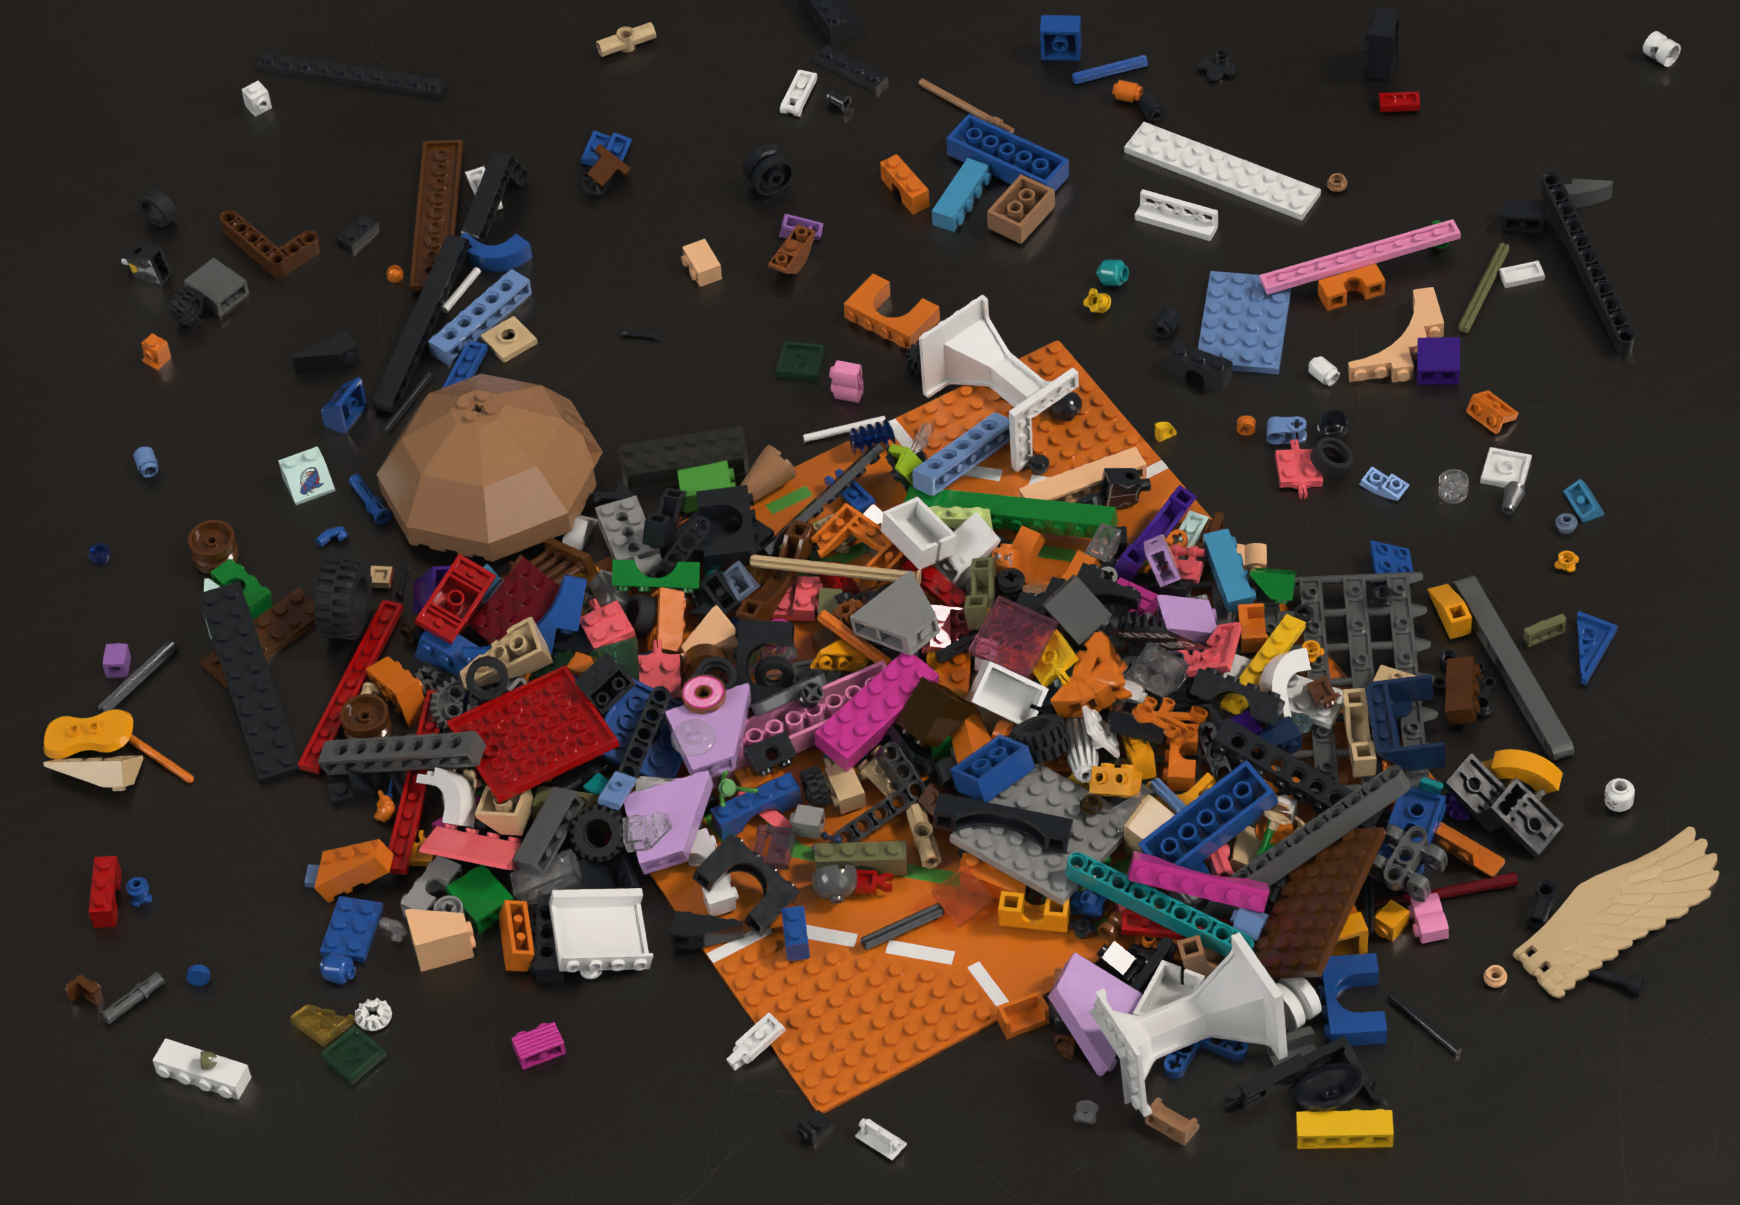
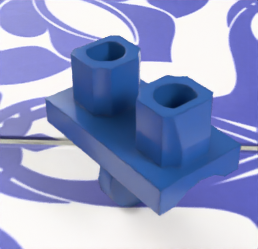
M1085 890L1084 892L1075 891L1070 897V913L1072 915H1087L1091 918H1099L1105 911L1103 903L1107 898L1091 890Z

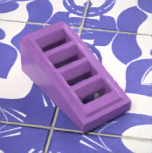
M784 214L779 237L788 238L799 224L810 229H816L814 240H820L824 223Z

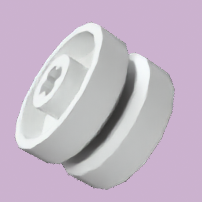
M1304 977L1281 978L1279 983H1275L1283 994L1285 1027L1287 1031L1292 1032L1299 1029L1305 1024V1020L1310 1021L1321 1012L1319 997Z

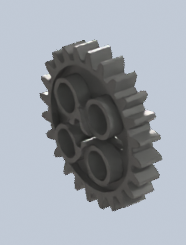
M461 675L458 681L451 677L450 684L443 681V687L437 686V693H432L430 715H432V721L437 722L438 729L444 727V733L451 731L446 721L463 714L466 692H469L467 711L490 701L477 700L478 698L473 696L469 690L466 691ZM488 685L480 688L484 690H493L494 686L488 687Z

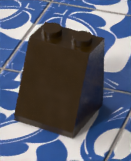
M922 676L895 723L902 727L900 730L902 733L909 737L914 736V741L920 746L926 748L929 745L937 748L975 712L976 708L948 687Z

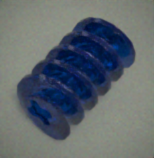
M883 420L882 425L880 422H875L874 427L871 424H867L866 430L863 426H859L858 432L855 428L850 429L849 441L854 455H856V448H859L864 453L865 446L869 449L873 444L876 445L883 442L888 447L889 440L895 444L894 431L888 420Z

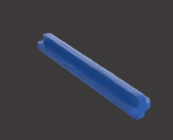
M1145 55L1074 72L1072 80L1074 84H1079L1146 67L1148 60Z

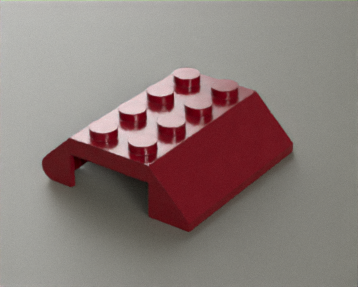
M522 555L517 558L516 564L510 567V573L502 577V581H499L488 595L489 598L484 600V606L476 611V615L469 622V625L491 644L495 640H501L511 626L529 617H532L535 623H537L551 607L560 586Z

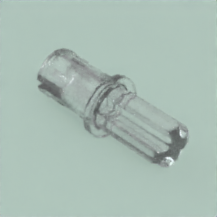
M923 423L917 435L913 437V444L910 449L915 454L928 446V440L934 431L932 425L927 423L925 427V423Z

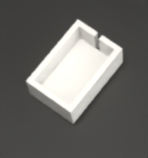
M919 497L883 512L881 532L919 570L934 564L936 559L940 561L954 555L957 535Z
M983 660L966 697V701L1018 725L1029 718L1037 716L1039 711L1031 709L1030 706L1032 704L1041 707L1049 689L998 664Z
M1162 960L1133 1015L1145 1014L1192 994L1204 982L1205 976L1185 969L1184 985H1182L1181 967Z

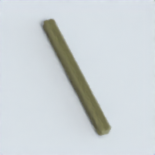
M1502 242L1498 245L1458 325L1460 332H1469L1509 252L1508 244Z

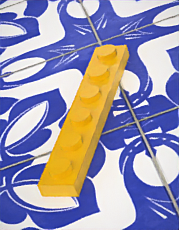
M1286 614L1238 678L1240 679L1239 683L1247 686L1249 682L1259 686L1260 678L1266 665L1277 655L1290 650L1305 630L1306 622ZM1236 693L1227 694L1221 701V708L1235 715L1242 714L1249 705L1243 695Z

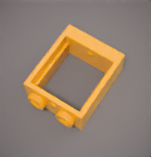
M1361 912L1349 915L1331 956L1367 954L1368 928Z

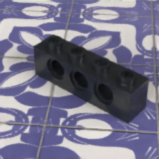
M551 894L537 895V904H533V917H536V922L532 923V935L535 936V941H533L535 960L531 962V974H535L537 983L564 982L565 971H559L549 908Z

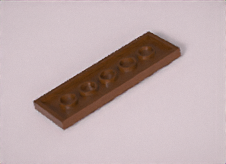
M299 587L253 621L266 661L315 625L314 600ZM214 649L200 660V665L223 686L229 689L216 649Z

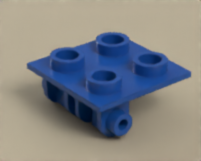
M1370 541V556L1372 557V569L1375 574L1413 572L1409 549ZM1377 582L1378 585H1384V584L1386 583V582Z

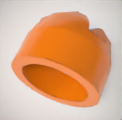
M392 265L388 268L387 278L390 282L397 283L403 279L404 275L400 266Z

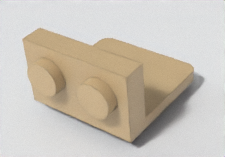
M879 744L871 751L872 757L869 760L864 759L856 767L859 770L856 775L859 782L868 777L888 797L897 790L876 760V752L882 747ZM885 750V756L892 759V753L889 750ZM911 764L917 772V774L920 775V771L918 770V768L914 764ZM898 768V769H897L898 775H899L900 777L904 778V777H905L904 771H903L902 769Z

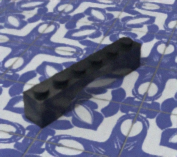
M939 793L933 813L932 828L956 832L977 826L1001 827L1029 837L1044 850L1067 854L1072 836L1073 819Z

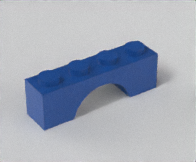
M789 772L755 788L758 789L757 793L746 792L725 802V807H722L720 804L710 809L712 825L721 839L725 840L730 833L736 835L743 832L747 822L761 811L778 809L783 813L796 807L798 804H802L800 786Z

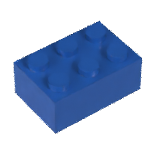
M999 734L951 768L950 771L958 792L979 801L989 802L1035 769V765L1027 745Z

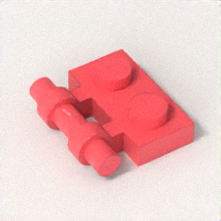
M1175 544L1169 546L1180 578L1192 580V584H1199L1204 564L1202 561H1198V557H1206L1207 550L1201 549L1198 546H1190V548ZM1180 556H1189L1188 560H1180ZM1167 564L1162 566L1161 570H1167L1168 566Z

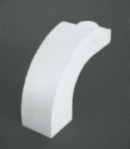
M1307 648L1296 649L1277 655L1266 665L1262 672L1259 691L1266 694L1268 690L1281 695L1280 699L1285 701L1279 720L1288 716L1291 717L1287 697L1289 679L1293 674L1311 670Z
M435 767L434 772L427 771V775L417 774L416 783L437 786L442 791L445 800L442 823L474 828L475 796L471 785L463 775L456 771Z

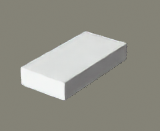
M1539 261L1499 269V276L1505 288L1545 280V274Z

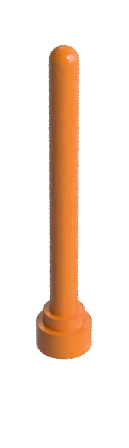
M131 734L128 740L130 744L187 783L194 781L193 775Z

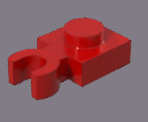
M857 870V886L853 893L876 894L877 889H881L884 892H892V884L885 882H893V874L884 873L878 876L877 870Z

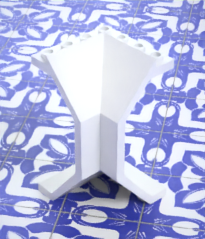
M984 295L972 300L968 305L957 310L949 318L939 322L937 326L919 337L923 394L929 398L951 384L990 387L1014 407L1009 411L1011 468L1018 472L1027 466L1029 459L1033 456L1032 418L1079 387L1078 372L1071 368L1054 381H1045L1016 358L1007 349L989 318L988 299Z
M1240 932L1231 936L1232 950L1228 956L1192 994L1150 1012L1135 1016L1113 1011L1107 1002L1105 989L1103 988L1095 992V1009L1089 1012L1120 1058L1125 1104L1132 1102L1135 1110L1139 1109L1143 1117L1152 1114V1110L1146 1100L1145 1079L1154 1061L1198 1041L1212 1037L1271 1046L1279 1060L1288 1057L1283 994Z

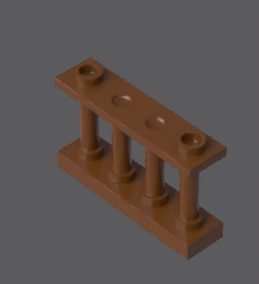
M553 538L543 541L546 549H544L542 554L530 561L559 586L563 574L575 576L578 573H583L592 577L598 573L590 554ZM511 561L508 564L511 567L513 564L515 565L516 563Z

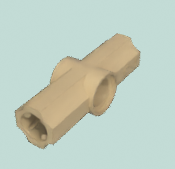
M651 22L635 28L625 26L619 28L616 35L596 41V46L601 57L617 51L628 53L633 51L637 44L656 38V32Z
M919 803L913 804L906 809V815L913 834L914 846L918 850L922 866L928 869L935 868L942 860L935 841L932 825L929 822L926 809Z

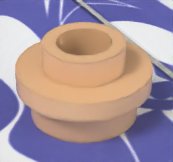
M1492 965L1484 972V981L1490 987H1501L1507 981V973L1501 966Z

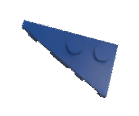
M1578 611L1577 631L1581 684L1586 685L1614 638L1618 626Z

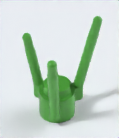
M726 770L722 775H719V781L716 784L717 799H719L722 807L726 806L724 797L732 796L735 791L758 792V789L736 786L734 781L726 779L728 774Z

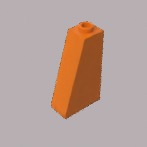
M977 708L951 734L957 764L992 740Z

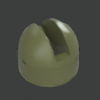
M211 1051L200 1052L201 1069H213L217 1062H211V1058H217L215 1053Z

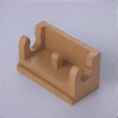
M1157 1097L1150 1105L1152 1114L1145 1117V1124L1185 1146L1199 1129L1198 1119L1193 1117L1191 1120H1188L1165 1107L1161 1103L1162 1099Z

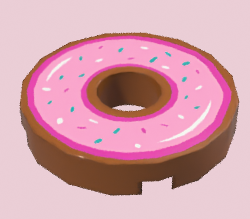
M698 675L690 678L681 690L684 706L697 714L717 711L726 699L724 684L721 680L711 675ZM703 692L709 693V695L706 697L698 696L700 693Z

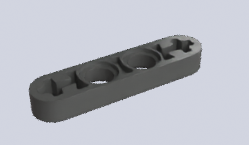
M824 673L812 676L752 704L751 708L754 715H761L798 698L800 690L808 682H816L821 687L826 685L827 681Z

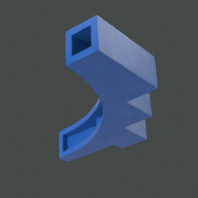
M563 574L559 591L551 607L536 623L550 654H552L556 628H559V632L566 634L578 631L587 582L583 577ZM462 646L461 655L466 657L465 661L471 662L478 655H484L492 646Z

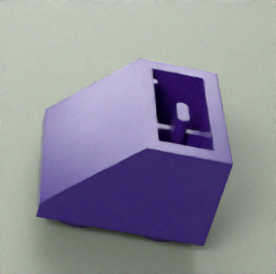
M1426 337L1417 339V384H1459L1460 337Z
M451 566L432 567L414 582L413 615L421 612Z

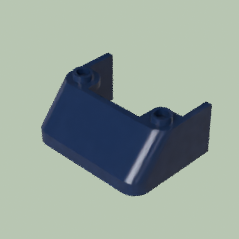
M1432 674L1371 682L1366 687V698L1376 753L1394 765H1399L1405 771L1446 767L1444 742L1401 747L1396 718H1404L1411 713V702L1433 699Z

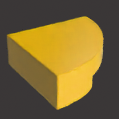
M1159 422L1155 424V438L1158 442L1177 435L1175 428L1170 423Z

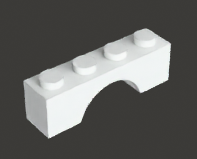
M707 828L697 832L688 858L689 866L699 867L717 848L714 835H709ZM730 873L710 892L702 887L705 905L712 916L737 910L736 900L739 897L735 886H730V882H732Z

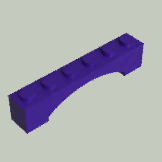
M1181 485L1176 488L1146 529L1121 555L1114 566L1117 576L1130 582L1134 579L1148 561L1143 542L1159 535H1164L1167 538L1197 497Z

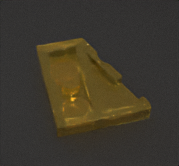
M307 1004L291 1016V1023L323 1047L355 1023V1016L348 1014L347 1017L335 1015L334 1010L321 1009L318 1006Z

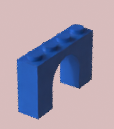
M1376 953L1330 956L1322 976L1317 977V980L1322 981V986H1319L1320 1000L1324 999L1325 1004L1321 1005L1322 1019H1327V1024H1324L1325 1039L1329 1038V1042L1345 1036L1351 1046L1386 1044L1387 1026L1384 1011L1351 1012L1344 1009L1336 1000L1337 996L1348 988L1378 985L1379 970Z

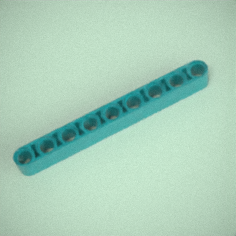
M1074 852L1068 856L1065 875L1069 880L1186 938L1199 935L1204 947L1225 957L1232 950L1231 936L1239 932L1253 950L1254 940L1249 935L1146 884L1130 881L1128 875L1083 853Z

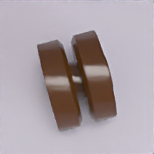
M207 520L199 523L191 530L188 536V545L193 563L201 572L211 574V571L231 558L234 562H237L239 559V549L234 531L226 522Z
M366 693L356 695L347 700L342 706L340 716L345 739L391 736L392 725L388 707L379 696Z

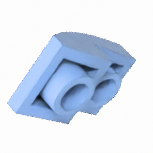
M1374 467L1369 469L1359 484L1379 496L1398 501L1409 487L1408 483L1394 474L1388 477Z

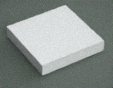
M1490 447L1480 483L1503 488L1510 481H1516L1524 485L1532 455Z

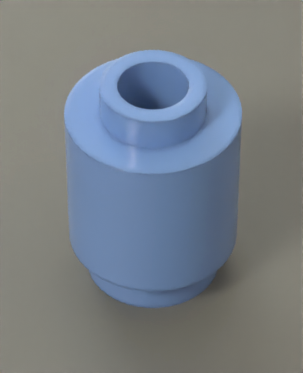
M150 447L138 448L134 452L133 458L139 473L145 478L155 476L158 473L159 465L153 449Z

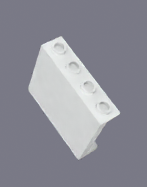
M642 888L552 890L549 908L559 971L596 972L600 970L621 971L635 969L641 971L649 969L653 953L648 951L642 916Z

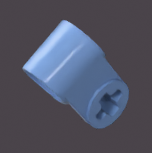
M1275 416L1267 420V441L1274 445L1290 444L1292 439H1294V442L1297 439L1299 444L1304 443L1307 440V432L1305 431L1307 426L1306 420L1299 416Z

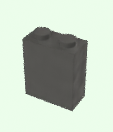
M212 258L184 280L185 287L189 286L204 294L205 297L203 299H205V303L203 305L219 317L249 295L246 280L215 258Z
M1072 575L1041 604L1078 645L1084 644L1096 629L1099 628L1101 630L1110 622L1108 618L1112 616L1075 575Z

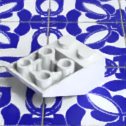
M976 512L954 531L957 535L954 555L940 561L936 559L935 563L932 564L937 571L961 590H966L967 580L971 576L972 558L991 557L993 549L1001 541Z

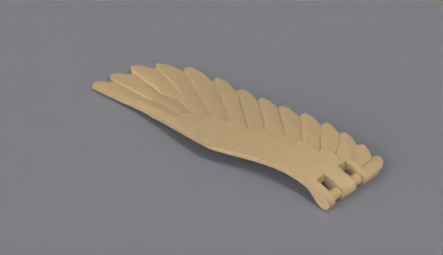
M1688 826L1656 850L1579 884L1548 922L1513 952V957L1523 963V968L1531 976L1537 978V982L1548 994L1556 998L1564 997L1565 991L1575 988L1576 981L1586 978L1589 975V971L1601 968L1603 961L1616 958L1619 955V950L1630 948L1633 940L1645 938L1649 931L1663 928L1666 925V920L1681 918L1688 913L1689 907L1698 905L1709 898L1711 891L1708 889L1717 882L1719 877V871L1713 870L1717 863V854L1711 853L1706 855L1707 840L1701 838L1695 841V829ZM1532 949L1535 953L1529 957L1527 954ZM1547 965L1549 969L1543 972L1542 969Z

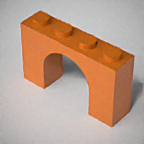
M872 274L844 303L845 318L879 334L882 338L888 339L900 347L908 349L912 343L916 345L919 337L931 330L940 321L939 306L922 298L909 313L901 317L890 318L882 316L877 312V309L891 296L890 282Z
M1021 526L1012 545L1013 549L1020 552L1018 570L1024 574L1025 585L1033 582L1049 584L1050 581L1039 580L1033 574L1034 561L1045 539L1040 533ZM1078 550L1068 570L1060 578L1068 580L1072 575L1077 576L1083 562L1089 565L1095 564L1101 567V564L1097 558Z

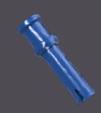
M355 474L351 476L349 484L366 504V511L374 516L376 524L384 525L392 518V512L385 508L383 500L372 493L360 475Z

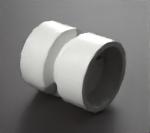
M1654 31L1646 39L1642 50L1644 54L1652 59H1656L1657 62L1665 67H1669L1678 58L1681 46L1673 40L1667 39L1660 32Z

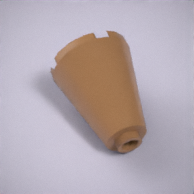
M770 445L763 448L740 485H747L748 493H753L754 502L792 480L797 474L787 458L784 460L780 457L781 452Z

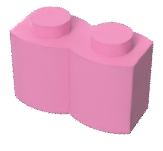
M837 360L835 366H831L829 377L832 378L831 392H833L834 398L859 403L863 394L862 366Z
M1430 894L1425 902H1419L1410 898V905L1407 906V910L1410 911L1409 919H1413L1415 923L1412 925L1414 936L1419 937L1421 943L1449 938V927L1438 894Z

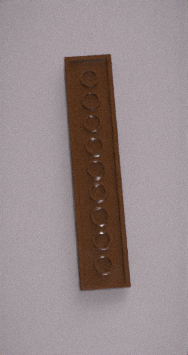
M463 140L423 141L410 291L423 290L447 235L456 236Z

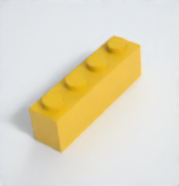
M1305 1110L1303 1112H1296L1297 1149L1393 1147L1392 1110Z

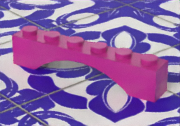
M1133 851L1128 870V879L1130 881L1264 913L1269 895L1267 883L1247 878H1231L1202 873L1175 865L1156 856Z

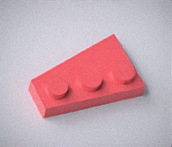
M1239 622L1217 626L1206 642L1207 647L1210 649L1199 652L1195 657L1196 663L1194 666H1189L1186 670L1189 678L1196 677L1199 668L1206 670L1207 667L1220 671L1219 674L1231 671L1242 630Z

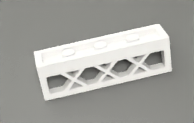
M1142 189L1140 193V206L1135 213V220L1211 241L1218 228V210ZM1146 198L1152 199L1155 204L1146 202ZM1165 204H1170L1174 209L1168 208ZM1184 209L1190 210L1193 214H1188ZM1203 214L1212 216V220L1206 219Z

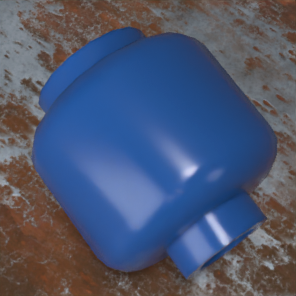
M332 952L324 956L321 961L320 972L327 981L343 985L355 975L356 968L353 966V960L349 956Z

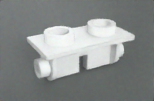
M865 1118L860 1121L859 1127H861V1130L855 1135L856 1138L892 1161L907 1145L899 1137L885 1130L872 1120H866Z

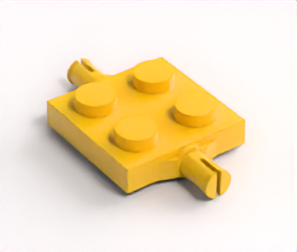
M1055 629L1044 638L1041 637L1038 631L1033 632L1035 635L1031 634V638L1036 644L1023 658L1044 687L1049 686L1057 678L1060 679L1062 684H1067L1066 680L1069 682L1070 678L1065 671L1077 662L1079 658L1058 629Z

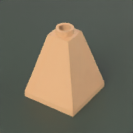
M717 605L710 610L681 646L682 653L680 657L684 663L687 662L686 651L695 645L704 643L715 645L726 651L728 660L731 663L737 662L733 658L734 647H738V638H735V627Z

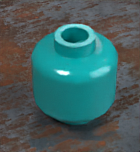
M1106 259L1097 268V277L1105 286L1118 287L1128 279V267L1121 260Z

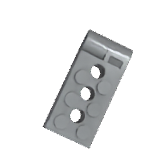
M637 496L595 507L598 525L612 560H635L638 569L644 575L652 578V573L662 561L660 553H658V549L642 544L646 518ZM658 572V573L655 575V577H656V576H659V575H663V574H665V573H664V572Z

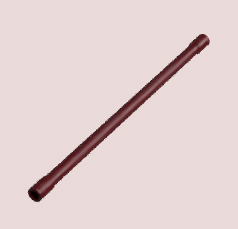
M1513 872L1497 875L1493 878L1431 889L1430 894L1437 893L1439 899L1491 889H1503L1518 886V878L1516 873ZM1409 894L1374 900V912L1379 908H1383L1390 900L1395 901L1401 906H1408L1412 897ZM1360 903L1354 904L1357 911L1361 912Z

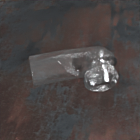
M382 917L380 928L392 931L391 939L393 941L403 942L404 936H406L403 924L399 921Z

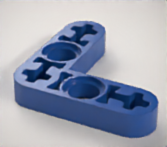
M1212 1037L1203 1039L1189 1045L1191 1051L1188 1053H1181L1177 1050L1168 1054L1164 1061V1073L1171 1079L1182 1077L1200 1047L1232 1061H1242L1248 1055L1247 1042L1222 1039V1043L1215 1045L1210 1042ZM1241 1047V1050L1234 1052V1049ZM1177 1059H1179L1178 1067H1175L1174 1070L1170 1069V1066L1174 1067Z

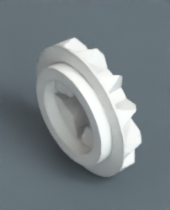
M367 998V1001L363 1004L359 1003V1008L355 1010L356 1023L360 1028L367 1031H376L384 1028L392 1017L391 1007L386 1001H380L378 998L371 1001ZM377 1010V1015H376V1016H375V1015H371V1016L369 1017V1012H370V1011H371V1012H375V1011Z

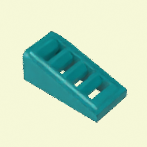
M1425 777L1421 778L1418 789L1439 795L1443 788V783Z

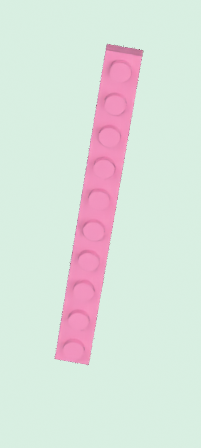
M1452 219L1260 275V282L1268 295L1461 239V233Z

